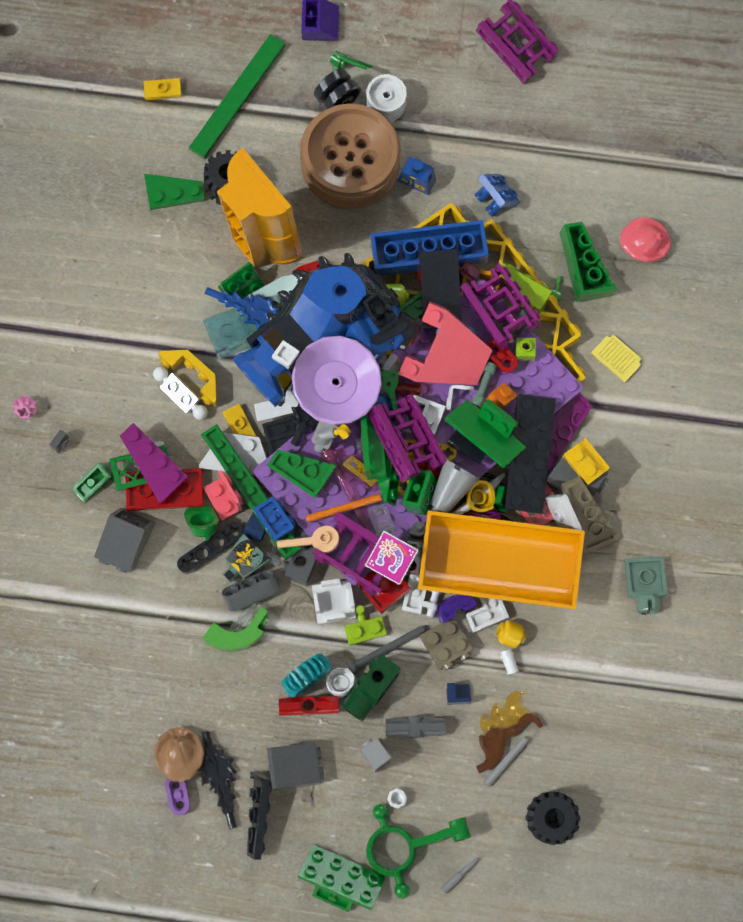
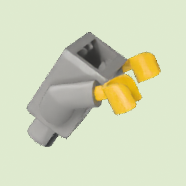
M319 421L311 440L315 443L314 450L318 453H324L325 449L331 447L338 434L342 439H346L349 436L348 434L351 433L350 429L345 424L332 425Z

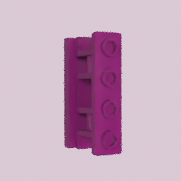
M507 0V3L503 4L500 9L504 16L496 23H493L489 17L486 18L485 21L483 20L478 24L476 32L516 77L525 84L537 71L532 66L536 61L543 57L549 63L552 59L556 58L559 51L555 43L545 37L544 31L534 25L532 18L524 14L516 1ZM511 16L518 21L513 27L506 22ZM500 26L506 32L501 36V39L494 32ZM517 30L529 41L520 50L508 39ZM536 42L542 48L537 54L531 49ZM524 53L530 58L525 65L518 59Z
M498 263L496 264L497 268L490 270L494 278L479 287L473 280L470 285L466 282L460 288L501 351L508 348V343L514 342L511 335L512 332L525 324L530 331L534 330L535 326L539 328L541 326L539 322L541 317L536 309L532 310L530 308L531 302L528 297L521 295L519 292L521 288L517 281L512 282L510 279L512 275L508 268H503ZM499 275L502 276L511 292H509L506 286L496 291L494 287L502 283ZM474 291H476L479 297L486 292L491 295L483 300L485 308L473 293ZM507 296L513 306L497 315L491 305ZM519 303L525 309L531 320H529L526 315L516 320L514 315L521 311L520 306L518 305ZM493 319H495L498 325L508 320L510 324L503 328L506 336L503 337L492 321Z
M412 394L406 398H401L396 403L399 407L397 410L390 412L385 403L374 406L367 413L401 482L408 481L411 477H416L421 472L418 465L428 463L432 471L441 468L447 461L444 452L436 440V436L432 433L427 419L422 414L419 404ZM403 414H407L410 419L409 422L405 423L402 417ZM394 418L398 425L393 427L389 419ZM410 429L417 443L407 446L400 431ZM423 447L425 448V450H426V452H427V454H428L427 456H424V457L422 456V454H421V452H420V450H419L420 448H423ZM412 452L416 460L410 461L407 453Z

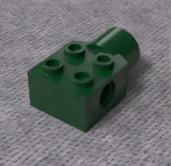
M382 654L379 658L375 656L369 665V672L367 674L364 672L357 681L358 687L355 686L341 704L347 712L362 722L380 702L401 672L399 666ZM375 675H380L383 677V680L375 682L372 678Z

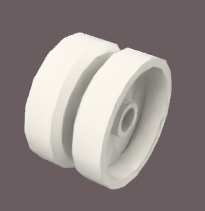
M386 74L374 78L368 84L366 91L367 107L378 111L390 122L400 118L406 108L407 92L404 83L396 76Z

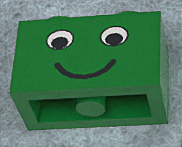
M420 469L421 472L416 477L409 479L402 505L410 513L426 516L438 480L431 471Z

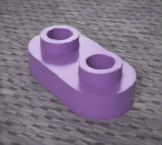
M167 779L165 787L171 811L176 815L186 814L190 809L186 782H178L180 784L179 788L173 789V783L175 782ZM178 802L184 803V807L182 809L177 808Z

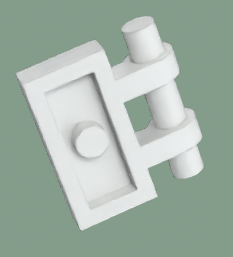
M410 574L408 585L412 590L405 594L402 611L421 615L422 608L428 609L426 616L434 618L435 611H438L439 607L437 604L439 594H442V592L429 591L432 592L430 602L424 601L427 590L418 589L420 574Z

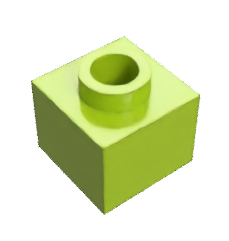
M516 338L515 356L517 360H535L536 338ZM523 346H529V349H524Z

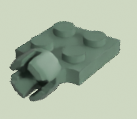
M664 557L625 559L627 597L636 600L637 612L639 614L646 615L648 610L650 615L658 613L661 609L660 597L667 596Z

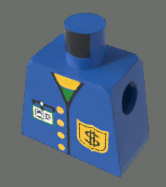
M409 157L397 181L429 195L436 181V176L431 165Z

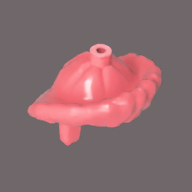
M642 217L634 219L621 232L620 242L622 249L632 258L642 262H654L663 259L671 247L670 235L667 229L652 218Z

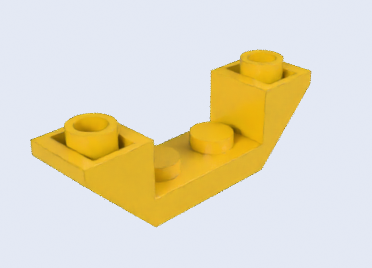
M189 350L160 351L158 353L160 357L159 362L166 369L170 367L175 371L185 361L184 365L188 369L197 371L199 373L197 376L206 383L200 390L201 400L208 406L210 404L213 407L218 405L217 378L215 373Z

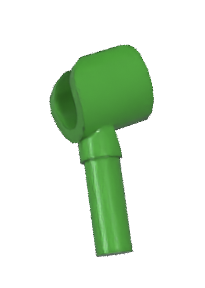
M557 276L556 284L551 293L558 302L563 294L558 291L562 279L561 276Z

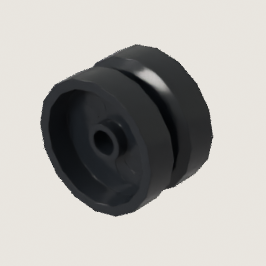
M339 68L328 74L317 85L314 96L320 103H324L325 109H329L337 105L354 103L361 92V88L354 80H351V76L345 69Z

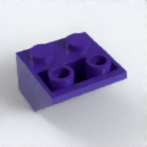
M302 0V40L338 41L339 6L328 0Z

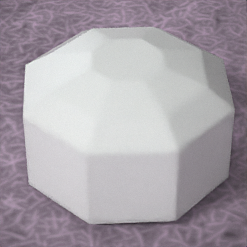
M396 788L389 792L387 800L391 807L399 809L405 806L407 796L403 790Z

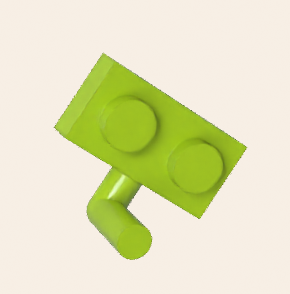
M361 605L356 608L359 622L344 626L349 646L387 636L382 616L366 620L364 607Z

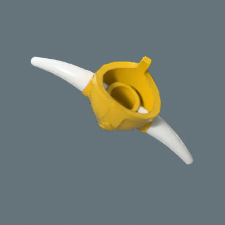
M505 473L500 474L490 482L485 480L478 481L465 495L466 501L452 514L463 515L471 509L476 512L492 510L495 502L494 489L503 480Z

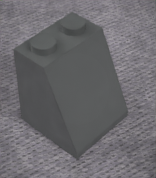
M562 457L549 475L547 484L552 489L563 490L561 484L579 476ZM608 471L586 486L592 496L596 492L601 493L609 480L606 478L609 473Z
M119 508L109 515L94 558L99 559V562L102 564H111L117 567L116 569L121 572L132 571L141 556L155 522Z
M315 743L267 748L271 783L274 791L321 784V779H325L323 767H319L318 759H322L320 747H316Z

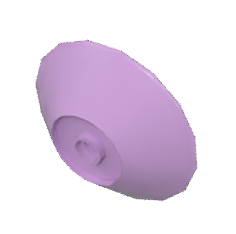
M343 336L323 337L308 345L296 359L292 373L293 392L302 409L314 419L332 425L352 423L365 416L377 402L382 385L380 367L371 351L357 340ZM337 379L339 385H333L332 380Z

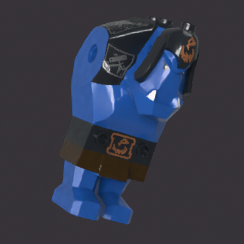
M350 253L344 254V262L341 265L330 264L324 256H319L320 266L310 272L294 270L292 274L298 279L294 289L289 292L285 290L277 292L278 296L284 299L283 302L285 303L279 314L268 312V322L246 338L251 349L239 353L232 359L237 367L274 407L285 399L277 378L283 373L292 377L296 359L311 343L323 337L343 336L357 340L371 351L378 362L379 358L392 349L404 351L415 342L420 334V328L424 325L417 316L413 319L405 311L401 312L396 292L392 288L388 289L385 285V280L379 274L376 275L369 267L354 263ZM377 291L393 308L392 310L399 320L384 332H381L372 323L363 305V301ZM282 341L299 350L298 356L289 369L272 359L273 353Z

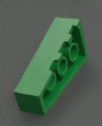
M583 222L564 224L559 233L576 302L611 297L617 288L612 283L607 268H604L600 260L601 257L596 252L593 241Z

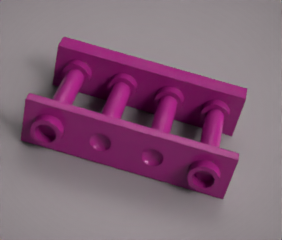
M337 512L334 522L336 523L335 530L339 537L342 532L347 530L352 533L353 538L338 561L327 556L328 553H322L315 547L312 551L315 556L314 559L321 564L326 562L361 584L370 595L374 596V594H377L379 596L381 589L377 586L384 576L376 573L372 581L369 582L362 578L361 575L367 567L365 564L380 537ZM365 541L369 544V549L353 572L344 565L358 543Z

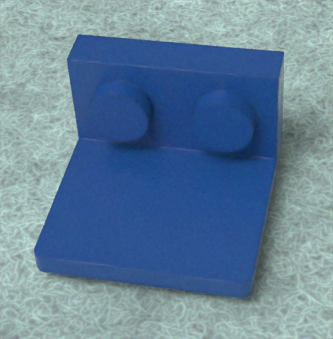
M272 496L253 508L274 542L290 532L295 537L296 524L290 515L286 516L285 508L280 500L276 501Z

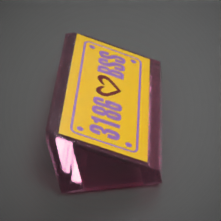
M353 453L340 465L341 470L370 492L378 484L377 479L367 480L364 462Z

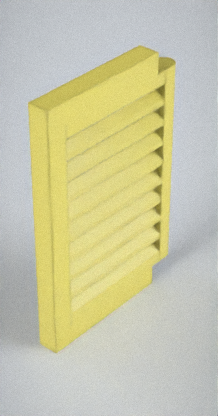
M614 334L611 337L606 336L591 352L597 360L624 383L641 366L639 362L642 358Z

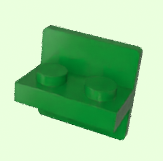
M248 262L222 281L218 289L220 292H228L230 295L237 292L241 298H244L264 287V284L253 265Z

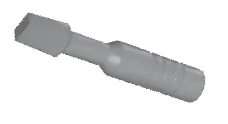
M475 858L461 871L456 872L441 886V889L447 893L463 878V875L473 866L477 859Z

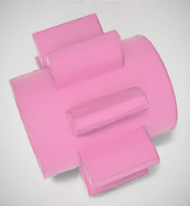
M20 395L19 400H14L13 406L15 408L13 413H16L20 418L30 419L31 414L35 415L37 411L35 407L37 402L30 396Z

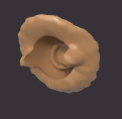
M185 727L169 729L159 737V741L154 749V761L158 770L174 782L190 780L202 765L205 754L203 744L197 734L192 732L191 729H186Z

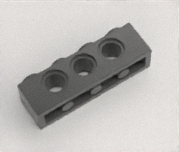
M300 527L297 536L300 538L309 537ZM300 546L302 550L293 555L290 562L286 561L283 567L286 579L307 587L317 562L312 552L314 546L309 549ZM304 558L306 564L304 566H297L296 560Z

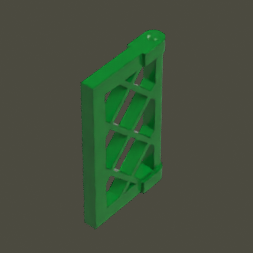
M166 444L158 446L168 456ZM131 454L109 458L117 491L148 484L145 478L136 479L141 472L140 469L134 477L125 473L130 463L137 466L135 462L131 461L133 459ZM128 461L123 470L117 468V462ZM124 474L131 478L132 481L121 484L120 478Z

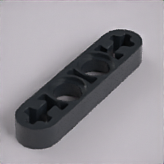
M238 523L228 524L209 537L208 541H203L181 556L177 562L178 569L184 574L192 573L236 543L243 535L241 525ZM231 528H234L235 530L239 529L237 531L238 535L235 536L234 534H232L228 537L231 541L227 542L223 533L229 535L231 533ZM216 538H222L224 544L222 547L216 548L213 546V541ZM199 549H206L208 551L206 558L200 559L197 557ZM193 554L198 563L195 564V562L192 561L189 564V569H187L186 567L181 568L183 566L182 562L184 560H186V562L191 561V555Z

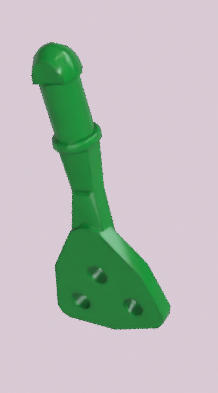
M398 371L380 372L383 378L381 380V390L388 395L392 411L397 410L399 407L396 404L395 390L398 385Z

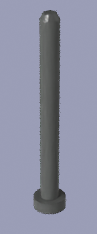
M419 626L353 663L350 660L346 664L351 672L355 674L357 673L356 669L371 662L375 656L380 657L381 654L384 655L425 633L426 628L425 626Z

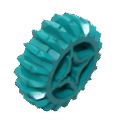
M322 653L307 659L282 680L281 684L284 691L290 697H297L329 673L332 668L330 661Z

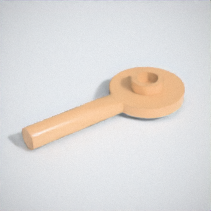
M322 526L313 533L312 537L277 540V547L313 545L322 553H329L338 546L339 534L333 527Z

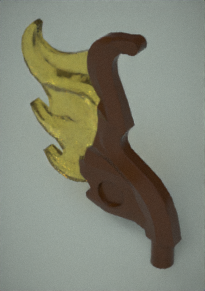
M511 692L506 698L502 709H497V703H495L492 707L489 721L485 720L484 714L480 718V728L486 735L479 736V743L485 754L484 762L476 766L479 773L487 769L490 770L497 765L504 754L508 737L516 736L530 722H534L538 728L542 727V723L536 715L527 713L520 706L518 698L524 694L523 692Z

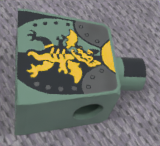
M243 534L225 558L230 568L223 576L230 583L238 575L244 580L268 566L270 559Z

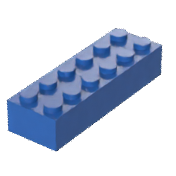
M483 220L370 234L374 272L380 276L420 271L419 252L458 250L459 267L488 262L489 255Z

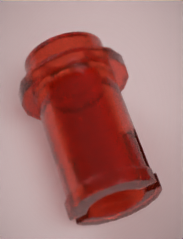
M401 381L397 385L396 394H400V396L410 394L420 396L421 385L419 383L410 384Z

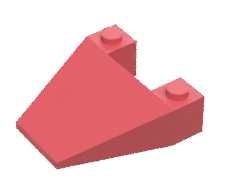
M430 301L422 321L439 328L425 361L406 354L398 374L415 382L477 385L492 349L447 308Z

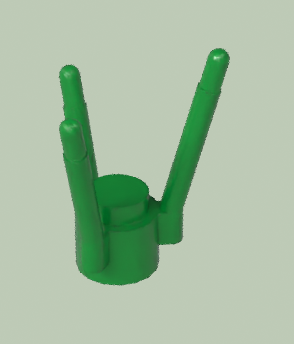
M335 51L329 61L333 65L332 70L344 69L347 63L364 70L367 67L372 68L371 64L349 57L339 51Z

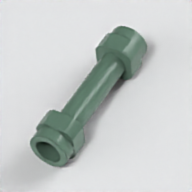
M491 362L486 363L483 370L484 376L477 395H474L472 403L479 409L484 404V395L491 376H494L497 365Z

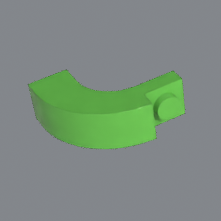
M261 607L249 626L238 632L224 630L213 622L202 639L208 645L221 651L238 652L246 650L258 643L265 635L259 628L265 627L270 619L268 617L269 613Z

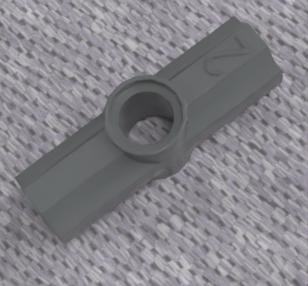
M412 716L406 717V719H385L386 737L407 736V738H423L425 736H443L446 731L445 718Z

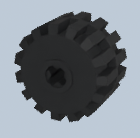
M226 150V154H222L219 151L216 153V157L211 156L208 159L209 163H205L204 166L205 191L209 194L211 200L216 198V203L221 205L217 191L229 183L227 177L228 165L232 157L237 153L236 151L234 154H231V150Z
M555 791L540 793L539 796H535L532 799L531 804L527 807L528 811L527 815H525L527 827L533 836L543 843L561 845L566 843L565 841L571 840L574 837V833L578 832L580 827L578 824L581 821V815L578 813L579 808L573 802V799L564 793ZM549 813L556 814L555 819L557 820L555 822H548V820L550 819L548 816Z

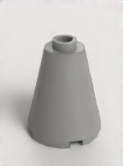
M447 460L442 466L430 502L433 506L432 510L448 513L478 482L479 478Z

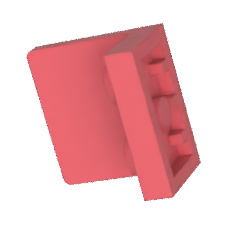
M222 470L218 471L220 479L205 486L203 489L223 522L241 512L243 502L237 489L232 490L234 486L227 473L223 474Z

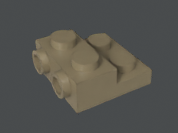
M454 618L419 635L438 670L442 668L444 671L454 666V661L458 659L463 661L471 656L470 652L473 651L467 637L461 631Z

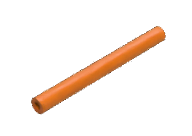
M378 493L306 515V520L309 523L336 515L337 512L342 513L382 501V496Z

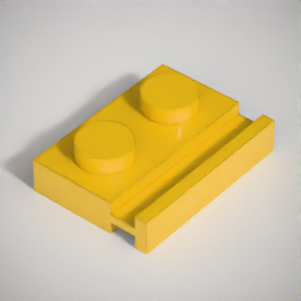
M586 438L563 454L564 459L586 486L610 469Z

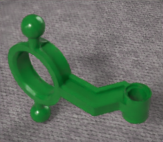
M377 804L372 812L373 816L379 820L381 828L376 830L369 838L366 855L370 866L377 873L395 878L396 886L394 893L398 898L404 899L409 896L410 887L404 883L402 874L407 872L413 865L416 858V848L445 841L453 837L454 842L471 838L466 817L448 822L449 828L413 839L403 828L388 826L386 819L388 808L384 804ZM396 833L402 836L408 843L409 857L398 868H385L374 857V844L384 834Z

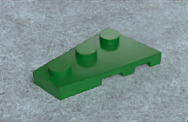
M144 174L150 210L205 201L202 181Z
M278 449L267 464L268 467L314 498L318 496L337 467L333 464Z

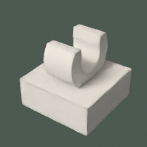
M282 341L273 353L272 359L289 369L298 356L299 350Z
M393 353L390 354L389 358L382 356L378 361L383 371H399L402 365L399 357Z

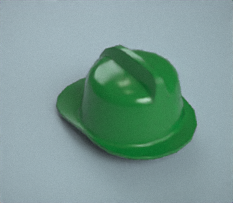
M204 504V507L188 508L184 512V518L195 537H204L208 541L209 536L216 532L219 519L211 506Z

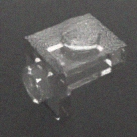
M386 503L368 509L371 524L378 537H381L383 531L388 533L396 532Z

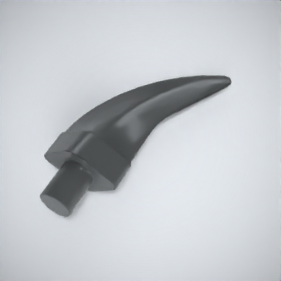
M420 521L416 522L410 530V537L418 539L423 537L426 524Z

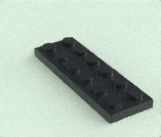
M517 394L514 420L518 422V425L512 436L525 445L526 448L509 464L504 509L543 514L556 399Z

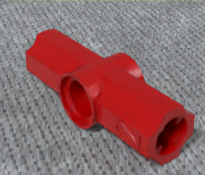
M338 696L279 698V716L339 714ZM305 702H313L314 708L311 711L304 710L303 705Z

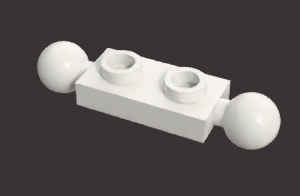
M155 368L153 371L154 379L164 382L160 388L186 413L193 410V416L197 420H203L207 417V408L203 405H197L201 399L175 373L168 376L166 368Z

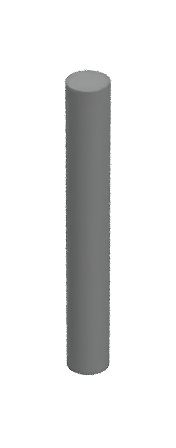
M524 737L518 741L484 780L485 784L490 787L526 746L528 741Z

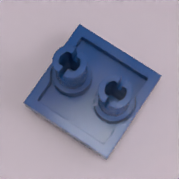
M483 174L478 178L483 187L474 195L478 197L477 200L480 202H484L489 195L493 197L494 201L485 208L487 212L490 210L488 213L490 216L494 217L503 207H516L521 202L517 198L518 194L516 191L509 188L506 184L507 180L501 174Z

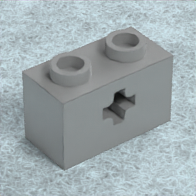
M370 738L362 744L361 755L375 773L391 761L390 755L377 738L374 741Z

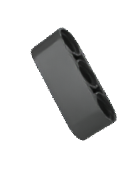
M264 570L224 588L222 596L228 610L237 611L276 594L280 590V585L273 570Z

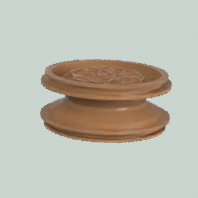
M359 104L337 105L318 114L305 129L300 143L301 170L307 186L322 201L340 208L353 209L365 207L383 198L397 180L401 154L399 137L390 121L378 111ZM341 142L348 143L346 146H340L339 144ZM360 144H363V145H365L366 147L363 148V149H360V148H358L357 146L360 145ZM329 156H335V157H337V158L334 159V160H329V159H328ZM367 160H371L373 163L367 165L364 162ZM338 171L344 173L342 176L335 175ZM360 174L362 177L354 178L353 175Z

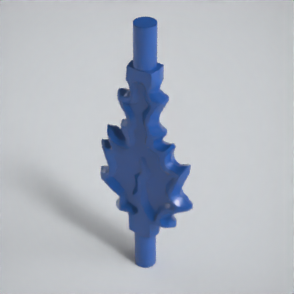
M209 287L206 288L204 293L218 299L221 303H225V307H235L238 312L242 311L240 316L246 317L243 323L256 324L257 330L268 322V312L279 314V307H274L271 297L264 299L260 294H257V297H255L251 293L250 300H248L246 297L241 298L237 292L230 295L228 292H219Z

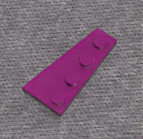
M578 393L554 415L548 465L549 472L592 408V405L581 393Z
M134 423L120 435L159 503L162 504L188 476Z

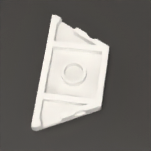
M223 433L251 475L255 476L253 470L267 459L260 438ZM210 449L199 464V468L216 471L222 470L225 472Z

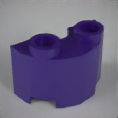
M458 594L448 596L438 607L439 622L444 623L456 617L455 611L458 608L461 611H467L478 604L469 596Z

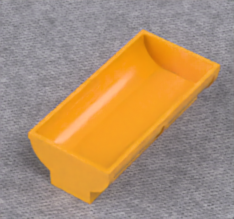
M242 147L232 157L228 165L227 177L229 183L217 191L233 241L256 269L266 261L281 265L295 262L303 257L292 207Z
M428 511L418 589L576 610L585 531Z

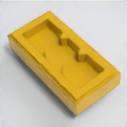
M180 78L143 81L145 101L182 98Z
M240 404L222 412L233 434L256 437Z

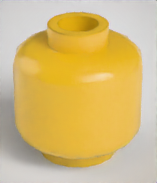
M506 620L504 623L501 622L496 631L499 643L511 648H517L520 644H523L527 636L524 633V626L511 620Z

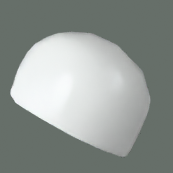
M339 667L333 669L327 675L326 686L334 696H347L356 685L355 675L348 668Z

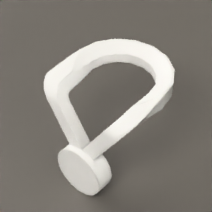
M451 385L446 401V410L450 411L454 388L474 390V387Z

